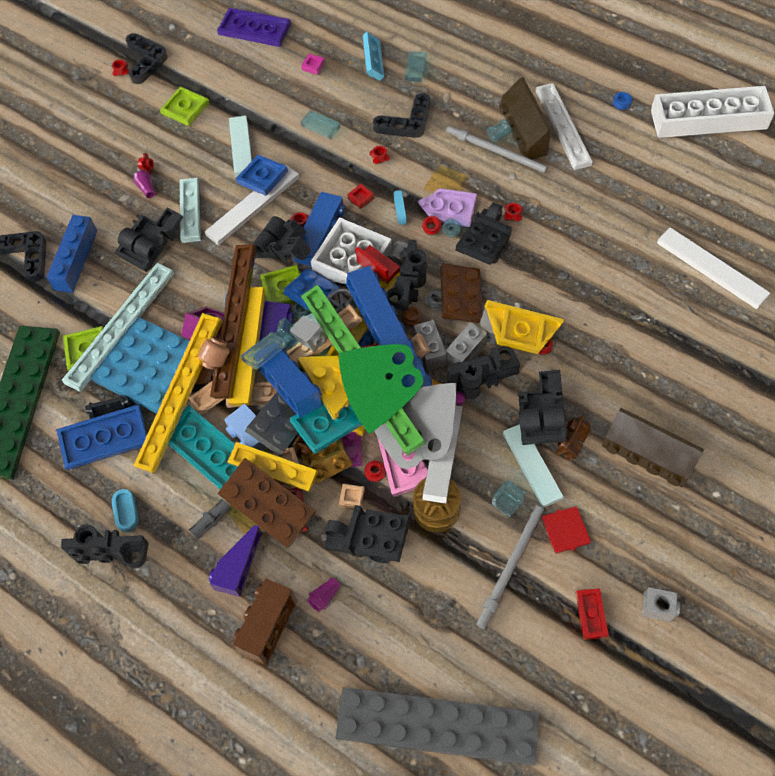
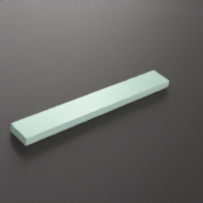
M156 263L62 379L64 384L79 392L84 389L91 380L90 377L173 277L174 271Z

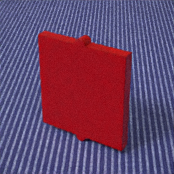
M577 506L562 511L558 509L555 513L541 517L555 554L568 550L575 551L578 547L591 544Z

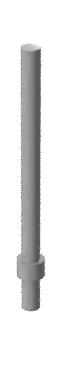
M448 126L446 129L447 133L458 137L463 142H471L545 173L548 166L473 136L464 129L459 130L452 126Z
M535 506L490 598H487L482 606L484 610L476 624L478 627L485 629L492 613H496L499 607L498 601L544 511L542 507Z

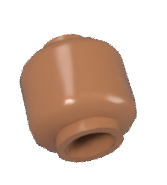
M211 337V339H206L203 342L198 357L203 361L202 365L213 370L214 367H222L230 350L227 347V342L217 337Z

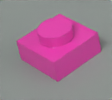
M308 54L301 65L302 70L318 75L325 64V60L323 57Z

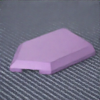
M440 188L429 197L419 200L418 203L428 216L439 218L441 223L469 227L472 223L477 194Z

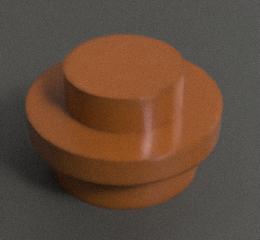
M409 307L408 311L405 310L403 312L402 320L408 326L417 325L422 321V313L416 307Z

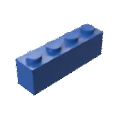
M321 191L304 225V230L307 233L304 234L303 239L311 252L305 260H300L293 256L295 262L311 266V260L339 217H343L345 213L343 197Z
M72 215L46 277L56 291L73 293L98 231L91 217Z
M274 344L254 355L258 370L299 418L322 406L320 399L322 393L319 387L311 383L308 375L300 371L295 361L290 360L285 349L281 350L277 344Z

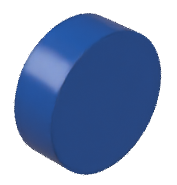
M619 92L614 96L613 105L620 110L628 109L631 106L632 97L629 93Z

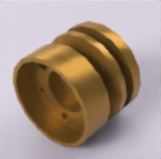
M424 478L414 490L413 509L415 519L427 531L435 533L447 531L459 519L461 507L460 489L450 479L446 503L423 500L426 478Z

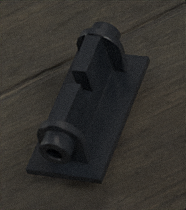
M120 395L118 398L97 403L90 402L85 406V410L89 414L90 419L131 407V401L128 396Z

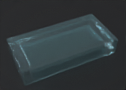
M409 52L405 81L422 82L427 53Z
M312 110L300 121L302 127L329 139L340 129L339 122Z
M271 332L243 353L241 359L257 370L287 346L286 340Z

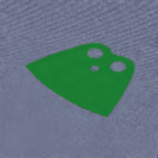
M407 345L371 346L339 353V366L344 390L354 413L369 434L395 415L414 397L423 384L422 374L419 369L414 367V355ZM397 352H402L406 356L405 361L400 365L394 364L392 361L393 355ZM392 373V379L387 380L385 378L386 374ZM408 374L415 377L413 386L404 387L401 382L402 378Z

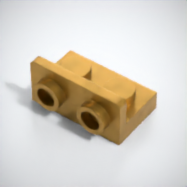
M342 438L315 455L314 453H310L308 457L303 454L301 455L304 466L318 471L314 484H318L353 465L346 452Z

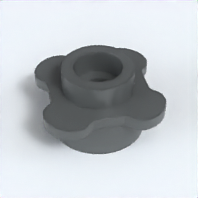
M431 290L429 297L425 298L424 304L434 308L435 311H441V291Z

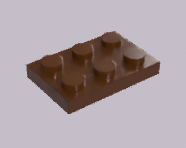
M442 263L440 267L442 318L480 323L483 316L480 269Z

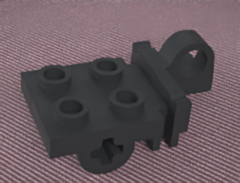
M492 202L489 209L484 208L481 213L477 212L474 222H472L456 244L455 251L489 265L492 263L496 264L501 255L502 248H505L506 244H508L512 227L499 222L503 206Z
M168 207L157 222L142 214H137L136 217L139 221L133 220L134 226L131 229L124 228L119 233V247L114 253L147 272L168 243L166 238L174 240L176 237L175 230L183 219L181 214Z
M273 216L252 243L257 247L255 258H277L279 256L284 262L288 261L287 258L293 255L300 260H305L311 252L303 239L304 234L307 232L294 219H288L285 222L280 217Z
M408 240L407 248L404 247V264H401L400 276H397L396 287L387 291L388 302L395 309L408 311L409 304L418 301V290L413 288H420L426 283V254L424 251L417 249L416 240ZM397 296L398 301H391L390 298Z
M492 348L490 357L479 356L471 361L457 362L448 367L447 383H456V390L464 393L466 399H475L480 394L481 385L487 384L489 389L492 385L498 386V380L518 375L520 362L511 348ZM505 353L510 355L511 358L509 360H502L500 355Z
M561 371L539 372L540 391L518 393L522 445L567 441Z
M355 505L349 526L340 521L328 520L325 529L327 539L324 548L350 553L351 556H355L356 553L358 557L367 556L375 562L384 564L390 563V561L400 562L411 519L406 515L366 509L365 513L361 506Z
M88 524L78 527L73 538L61 540V549L79 564H89L90 561L97 560L101 563H111L113 560H119L124 566H129L133 569L139 568L145 563L149 542L143 535L119 536L117 530H113V532L105 530V536L103 537L92 525ZM140 552L139 560L132 563V553Z

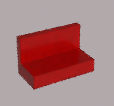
M369 245L364 251L359 247L355 249L357 262L363 267L370 266L373 273L376 272L378 278L386 284L400 272L399 265L373 246Z

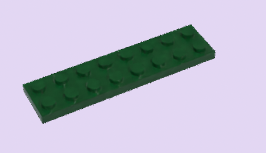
M19 325L0 381V479L14 480L60 335L59 330L56 328Z

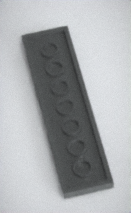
M343 687L335 739L535 766L538 712Z

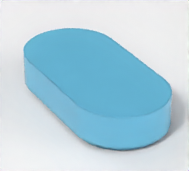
M394 191L398 224L405 225L406 213L402 191Z
M127 489L118 490L112 497L115 524L120 531L131 532L139 524L136 499L131 491Z

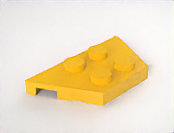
M487 300L485 303L497 344L538 354L564 322V319L490 300Z
M339 356L299 357L298 364L301 369L308 375L311 383L319 387L322 393L320 396L321 401L333 420L337 419L341 409L344 406L348 407L350 405L342 383Z

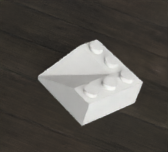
M339 217L311 260L312 270L331 282L346 284L347 273L364 268L357 262L355 249L359 247L364 251L371 245L387 257L392 253L391 239Z

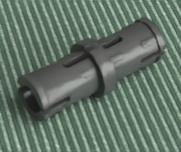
M220 499L208 512L205 511L202 514L203 517L188 530L199 539L212 526L215 527L217 521L231 507L223 499Z

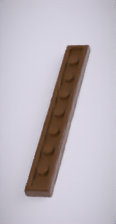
M254 244L236 245L220 335V339L227 342L230 352L224 365L214 369L210 397L213 399H232L257 250Z

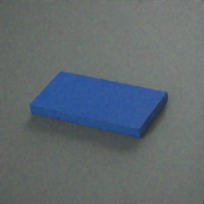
M139 404L56 429L66 470L142 448L148 434Z

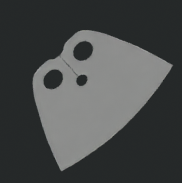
M456 383L422 387L402 407L417 431H421V437L426 443L415 450V456L412 460L407 461L403 459V449L385 423L374 431L390 457L398 466L403 469H409L417 466L422 460L429 459L434 461L443 458L447 454L454 425ZM434 438L441 441V448L437 452H431L428 449L429 441Z

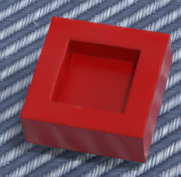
M360 184L349 192L347 197L359 209H362L374 199V194Z

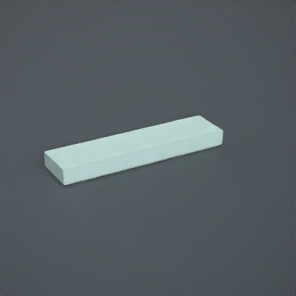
M247 116L229 118L235 177L252 161Z
M198 178L180 180V214L183 216L180 222L182 243L201 241L200 187Z
M520 424L503 431L505 440L542 508L563 500V495L534 444L522 445Z

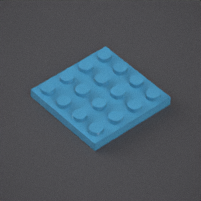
M138 317L90 378L92 382L118 395L128 396L130 401L157 414L189 341Z

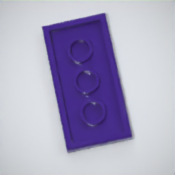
M229 8L217 29V33L221 36L280 47L291 26V19Z

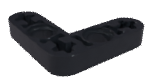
M131 33L125 39L128 48L144 57L130 69L129 76L132 83L142 84L168 59L165 47L137 33ZM148 63H152L151 66H148V67L145 66V65L148 64Z
M419 93L415 96L410 119L384 115L376 116L373 119L374 131L386 135L411 138L421 137L424 134L429 114L430 96L426 93ZM417 113H421V114H423L424 116H423V117H416L415 115H416ZM398 124L403 126L400 129L394 128V126Z
M32 231L0 235V255L25 252L24 274L32 282L39 281L44 277L47 242L41 232ZM22 240L20 245L13 246L14 242ZM33 254H40L38 258L31 259Z

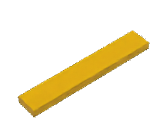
M264 287L250 288L233 397L229 399V404L232 406L251 405L256 370L254 355L258 353L266 293Z

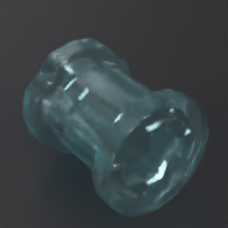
M505 119L500 120L497 125L487 128V135L494 143L503 135L511 133V127Z

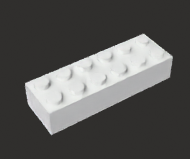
M765 86L656 94L651 108L658 138L768 129L774 116V110Z

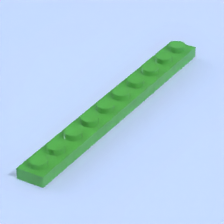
M318 285L301 296L338 353L361 348ZM402 408L385 422L407 456L426 444Z

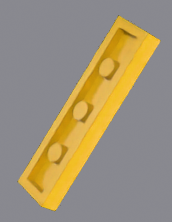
M238 442L235 443L228 460L229 464L238 467L243 459L247 458L276 481L307 492H311L318 471Z

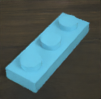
M366 32L363 35L366 71L369 76L380 81L384 77L380 39Z

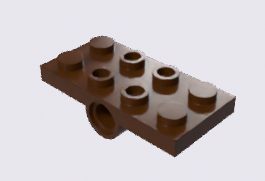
M247 458L243 459L217 493L287 548H290L316 513L314 509Z

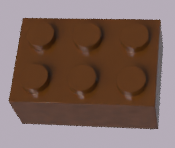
M265 578L263 584H259L254 595L256 599L253 605L248 606L244 614L245 621L242 627L238 628L234 633L232 641L234 642L233 647L241 656L267 667L297 600L292 589Z

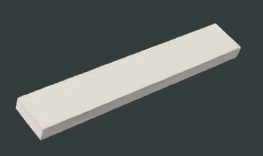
M554 84L536 87V93L573 169L577 170L592 166V160Z
M287 166L288 173L267 196L253 191L205 231L206 236L219 246L297 181L299 174Z
M669 228L657 241V244L755 309H758L770 295V292L672 228Z
M455 405L452 439L447 454L443 458L430 461L423 500L446 503L463 406ZM434 438L432 452H437L441 448V441Z

